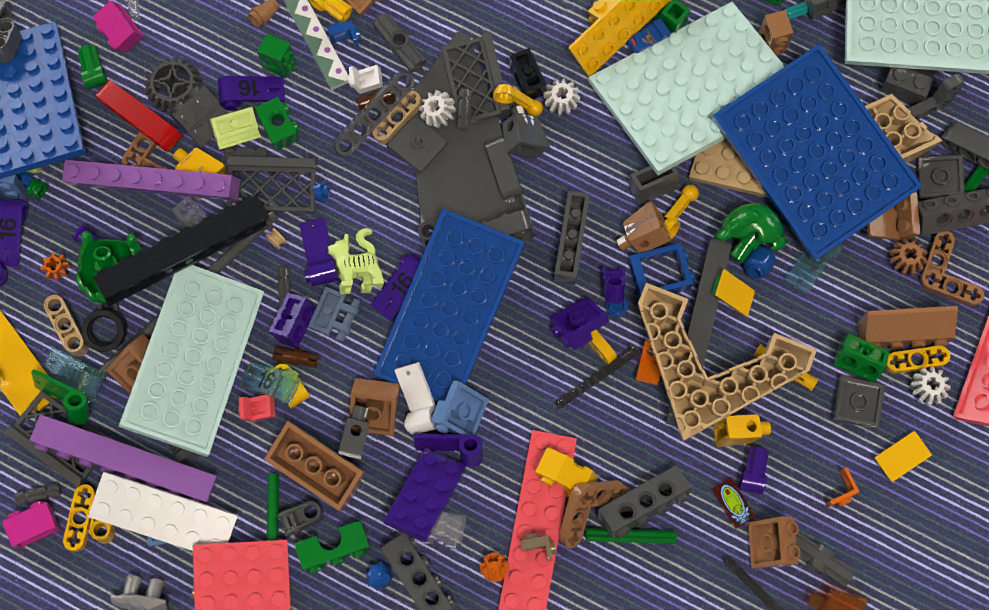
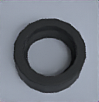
M100 309L92 312L85 318L82 324L84 342L91 349L98 352H108L118 348L124 342L127 335V325L124 318L112 309ZM107 317L116 323L118 328L117 335L112 342L100 343L93 338L91 327L95 320Z

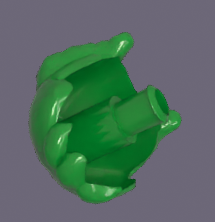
M758 203L744 204L735 208L723 220L722 227L714 235V238L720 241H725L732 237L740 239L739 243L730 253L731 257L740 263H744L752 250L756 251L762 243H770L769 248L775 251L783 249L787 244L784 228L779 217L768 206Z
M84 231L81 235L82 244L78 252L77 265L79 271L76 272V283L92 302L106 304L93 276L103 268H110L118 264L123 258H130L138 254L142 248L136 241L133 233L127 235L126 241L111 239L94 240L90 232Z

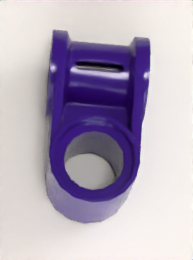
M620 266L619 269H606V267H602L601 282L605 301L611 304L623 302L625 295L624 266Z

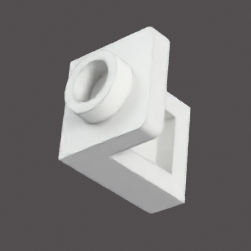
M378 65L358 71L354 66L349 67L348 83L359 94L383 87L381 68Z

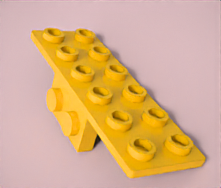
M598 0L588 10L591 17L596 19V21L568 49L584 72L591 76L671 0Z
M0 310V389L21 416L40 391H42L35 388L31 371L35 369L43 374H48ZM46 393V394H47L48 396H50L52 399H54V400L57 399L56 397H54V396H52V395ZM43 398L38 404V412L50 404L46 399Z

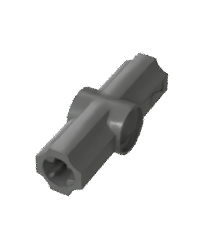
M388 13L377 17L373 25L389 44L392 53L401 59L411 73L420 70L426 63V60L409 40L408 34L400 29ZM397 41L405 42L402 45L395 44Z
M798 532L796 535V545L800 548L801 552L799 558L804 560L805 564L813 571L826 575L845 588L853 578L856 570L835 557V553L826 546L816 544Z

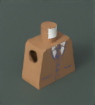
M652 201L645 204L623 222L626 234L617 239V243L623 251L633 246L638 253H642L671 240L662 213Z

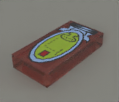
M732 477L711 489L735 529L756 517Z

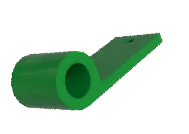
M35 369L31 371L35 388L63 401L67 419L71 424L81 425L88 421L90 411L85 394Z

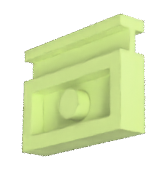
M252 107L209 119L218 149H224L261 137Z

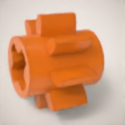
M51 253V256L47 259L43 258L44 266L40 267L43 272H47L45 277L48 280L54 277L59 282L61 277L68 276L66 268L71 266L68 262H64L66 258L63 255L56 257L54 253Z
M499 553L486 555L483 558L484 563L479 564L481 574H484V579H488L491 582L503 580L506 577L505 572L510 571L509 563L505 561V556H501Z

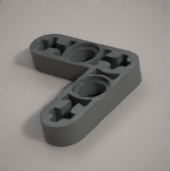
M960 74L952 75L943 81L932 97L908 108L911 111V115L919 120L951 103L965 84Z

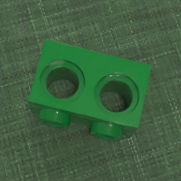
M848 333L837 349L833 365L869 381L876 382L886 368L890 351Z

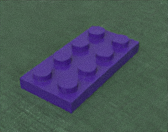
M425 448L384 519V524L427 542L466 470V465Z

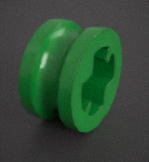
M35 178L27 188V195H34V199L40 200L45 195L48 184L46 182L41 183L39 178Z

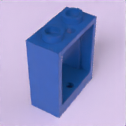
M681 243L629 256L628 265L639 299L647 283L641 262L674 253L676 254L684 281L659 288L674 294L691 290L693 282H695L693 270L688 268V253L686 249H682Z

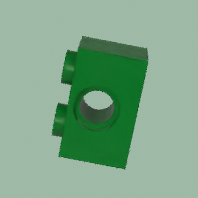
M267 33L257 50L262 68L286 79L288 73H292L296 65L291 44Z
M276 97L255 107L257 116L275 151L299 141L297 133L300 130L295 120L290 121L288 115L291 113L286 102L281 103L279 97ZM276 121H284V123L280 126L274 125Z

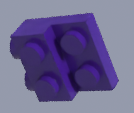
M586 296L551 316L550 321L553 326L550 329L556 339L560 338L566 349L571 347L573 350H576L593 340L590 332L601 328L602 325L609 322L607 314Z

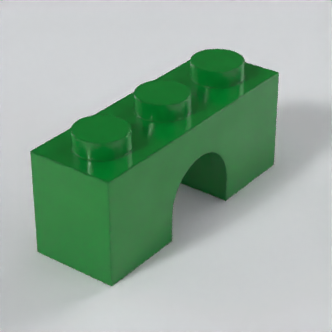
M671 0L652 19L655 21L661 18L670 33H676L688 22L691 10L678 0Z
M361 520L339 528L341 542L333 550L323 549L317 536L294 543L302 570L304 572L309 571V574H314L322 571V566L331 564L333 567L344 563L345 558L353 556L356 559L367 555L366 551L371 550Z

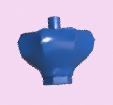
M382 561L370 565L369 571L365 574L368 579V586L373 587L376 591L388 587L389 582L393 578L391 567L385 565Z

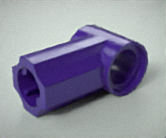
M749 447L745 470H743L740 479V490L763 494L767 478L765 471L769 450L762 447Z

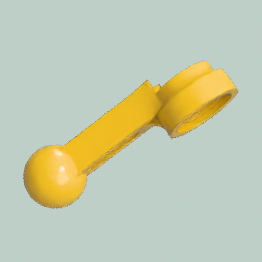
M500 84L494 90L493 98L498 103L510 104L515 102L526 109L530 116L535 117L539 116L543 111V105L539 100L531 99L516 89L515 86L513 88L508 84Z
M686 185L682 189L681 197L665 215V224L671 240L677 234L680 227V222L677 219L689 203L695 201L699 196V190L695 185Z

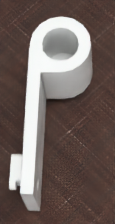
M417 362L396 368L394 371L410 409L404 421L405 429L412 435L435 430L436 424L431 422V418L436 404L420 363Z

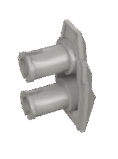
M128 575L123 594L110 597L112 604L128 610H168L166 600L160 599L164 581L156 578L149 580L146 596L137 595L141 578Z

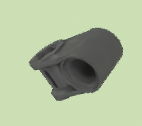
M308 501L294 508L282 511L277 515V518L282 521L286 531L284 533L285 537H290L321 522L324 512L317 503ZM316 507L317 515L312 519L307 518L308 509Z

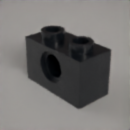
M530 48L510 55L509 67L521 92L531 99L544 96L547 84Z

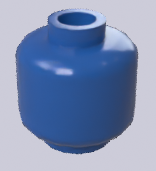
M759 246L756 251L752 250L744 261L743 266L750 277L755 279L764 278L771 273L776 257L767 246Z

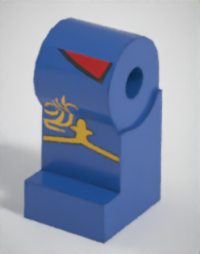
M659 18L652 25L631 36L627 40V44L633 53L636 52L637 54L668 38L671 33L662 19Z

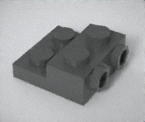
M195 86L189 91L188 95L190 97L184 102L180 100L173 106L172 110L174 112L170 116L199 147H202L214 136L209 119L228 113L205 86Z

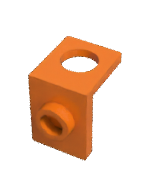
M645 341L636 380L658 385L660 370L655 355H651L648 352V349L652 348L651 343Z
M847 467L839 473L849 492L827 502V508L837 503L839 507L852 502L850 497L859 493Z

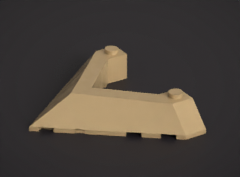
M649 283L645 284L638 307L683 441L810 370L817 349L774 333L768 341L764 355L739 364L717 375L707 377L681 321L688 299Z

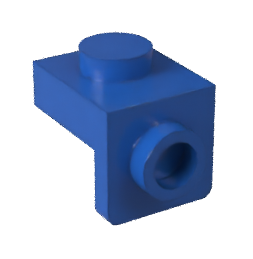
M352 21L336 22L332 26L327 27L331 44L352 38L355 49L359 48L358 40H361L359 28H354Z

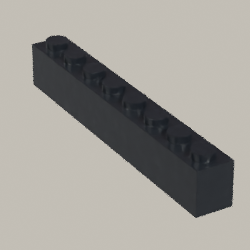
M257 195L246 197L239 204L233 207H226L219 214L213 217H206L199 224L193 227H186L173 237H166L152 247L143 248L138 254L130 258L121 259L118 264L110 268L101 269L93 278L109 307L271 226L269 215Z

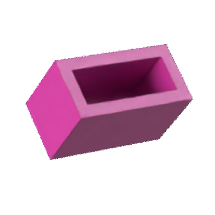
M110 0L93 16L97 22V29L108 37L109 40L107 42L114 50H121L127 53L144 37L123 6L117 2Z
M39 501L30 505V509L24 512L16 511L9 514L8 519L2 521L12 547L20 549L61 530L52 505Z

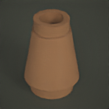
M268 0L250 9L248 18L257 28L265 26L277 10L280 9V6L276 0Z

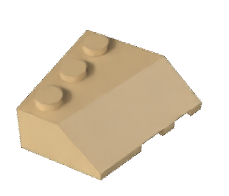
M892 94L865 106L906 163L918 158L942 142L937 135L934 136L927 129L928 127L923 122L920 123L911 115V111Z

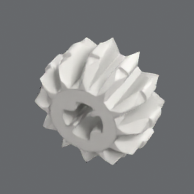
M564 78L561 83L555 79L553 85H547V92H544L543 97L546 99L545 106H551V113L557 110L559 116L562 114V111L569 115L570 109L575 110L577 108L576 103L580 101V96L577 95L579 89L573 88L574 83L572 81L566 84Z
M436 90L434 96L428 93V99H422L424 105L419 107V110L422 112L420 117L426 121L427 125H434L436 128H440L441 123L447 126L448 119L454 120L451 113L457 112L453 106L455 101L449 97L448 93H441Z
M930 367L928 371L922 368L920 374H914L913 378L915 381L911 382L910 386L916 388L912 395L919 394L918 402H922L925 399L927 405H931L933 402L939 404L941 403V398L945 399L948 397L946 391L950 390L951 386L945 384L949 377L942 378L943 370L935 373L934 367Z

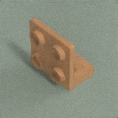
M917 192L912 193L867 225V235L869 237L901 241L903 238L909 240L920 235Z

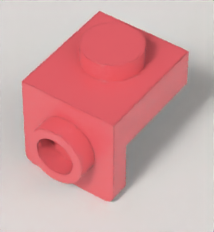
M266 394L253 398L239 397L238 411L240 419L256 422L276 417L274 395Z

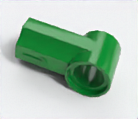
M95 45L81 46L77 52L82 67L81 77L85 88L88 90L104 85L108 79L100 63L97 48Z

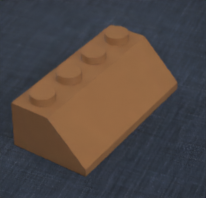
M958 306L867 311L857 322L859 338L879 347H890L892 350L902 349L907 345H912V348H922L926 344L947 346L955 338Z
M290 421L286 422L264 458L266 462L339 511L348 506L359 488L364 474L363 470Z

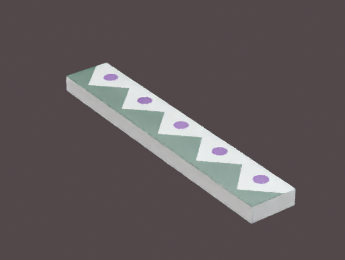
M283 0L331 91L347 84L348 74L308 0Z

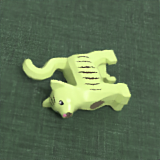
M369 228L361 229L356 234L358 244L365 248L367 253L349 255L350 244L348 234L344 235L343 240L335 241L333 245L327 248V253L336 261V272L342 281L339 285L340 294H350L353 279L361 278L363 281L360 287L361 293H370L372 286L382 288L384 285L382 271L376 257V249L373 244L364 238L372 234V230Z

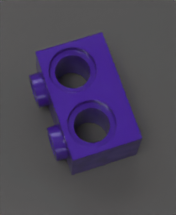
M287 293L269 333L279 343L298 348L316 308L306 297Z

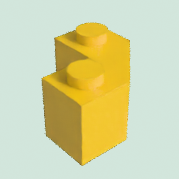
M548 447L535 471L541 478L540 481L550 487L553 484L562 487L567 492L566 497L568 498L575 486L584 483H594L599 478L590 468L579 466L574 462L573 458Z

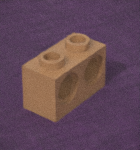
M786 10L765 15L758 32L776 56L786 51L793 36V30Z

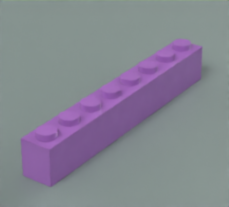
M65 160L62 182L73 186L238 201L240 179L232 175Z
M43 415L39 416L29 440L35 444L34 448L47 453L49 449L57 452L56 456L62 459L69 460L72 457L78 459V464L91 468L92 465L101 467V472L111 474L116 472L123 475V478L135 482L139 480L145 482V485L157 489L159 487L167 490L169 493L178 496L182 495L200 503L208 504L217 480L216 475Z

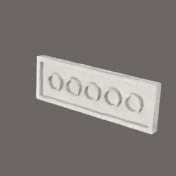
M103 472L88 515L90 518L192 551L193 545L229 543L238 516L237 514L108 472Z

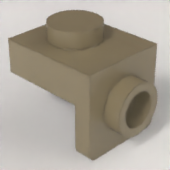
M537 533L524 536L525 540L520 541L522 552L545 548L547 562L552 561V555L556 554L554 541H549L548 535L538 537Z

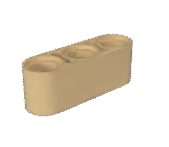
M58 295L49 296L44 301V309L64 348L74 357L84 356L88 352L89 346L83 340L82 331L69 305ZM61 303L58 311H52L54 305ZM71 322L67 330H62V326L65 323ZM74 342H81L77 349H72Z

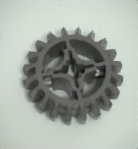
M175 56L172 61L165 58V63L163 64L157 61L158 67L151 66L152 73H146L148 80L144 81L145 93L148 95L149 102L153 103L156 109L160 108L164 113L169 109L171 114L174 112L172 108L180 100L184 102L190 97L188 95L190 90L195 86H203L201 83L203 79L199 75L198 68H194L193 63H187L184 58L178 62ZM178 73H182L190 78V81H185L184 78H180ZM158 90L168 93L169 98L158 94Z

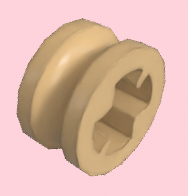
M273 228L271 229V234H266L265 237L279 250L281 248L280 245L282 243L286 244L287 241Z

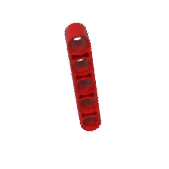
M108 80L94 95L107 108L167 153L182 137L173 126L111 80Z

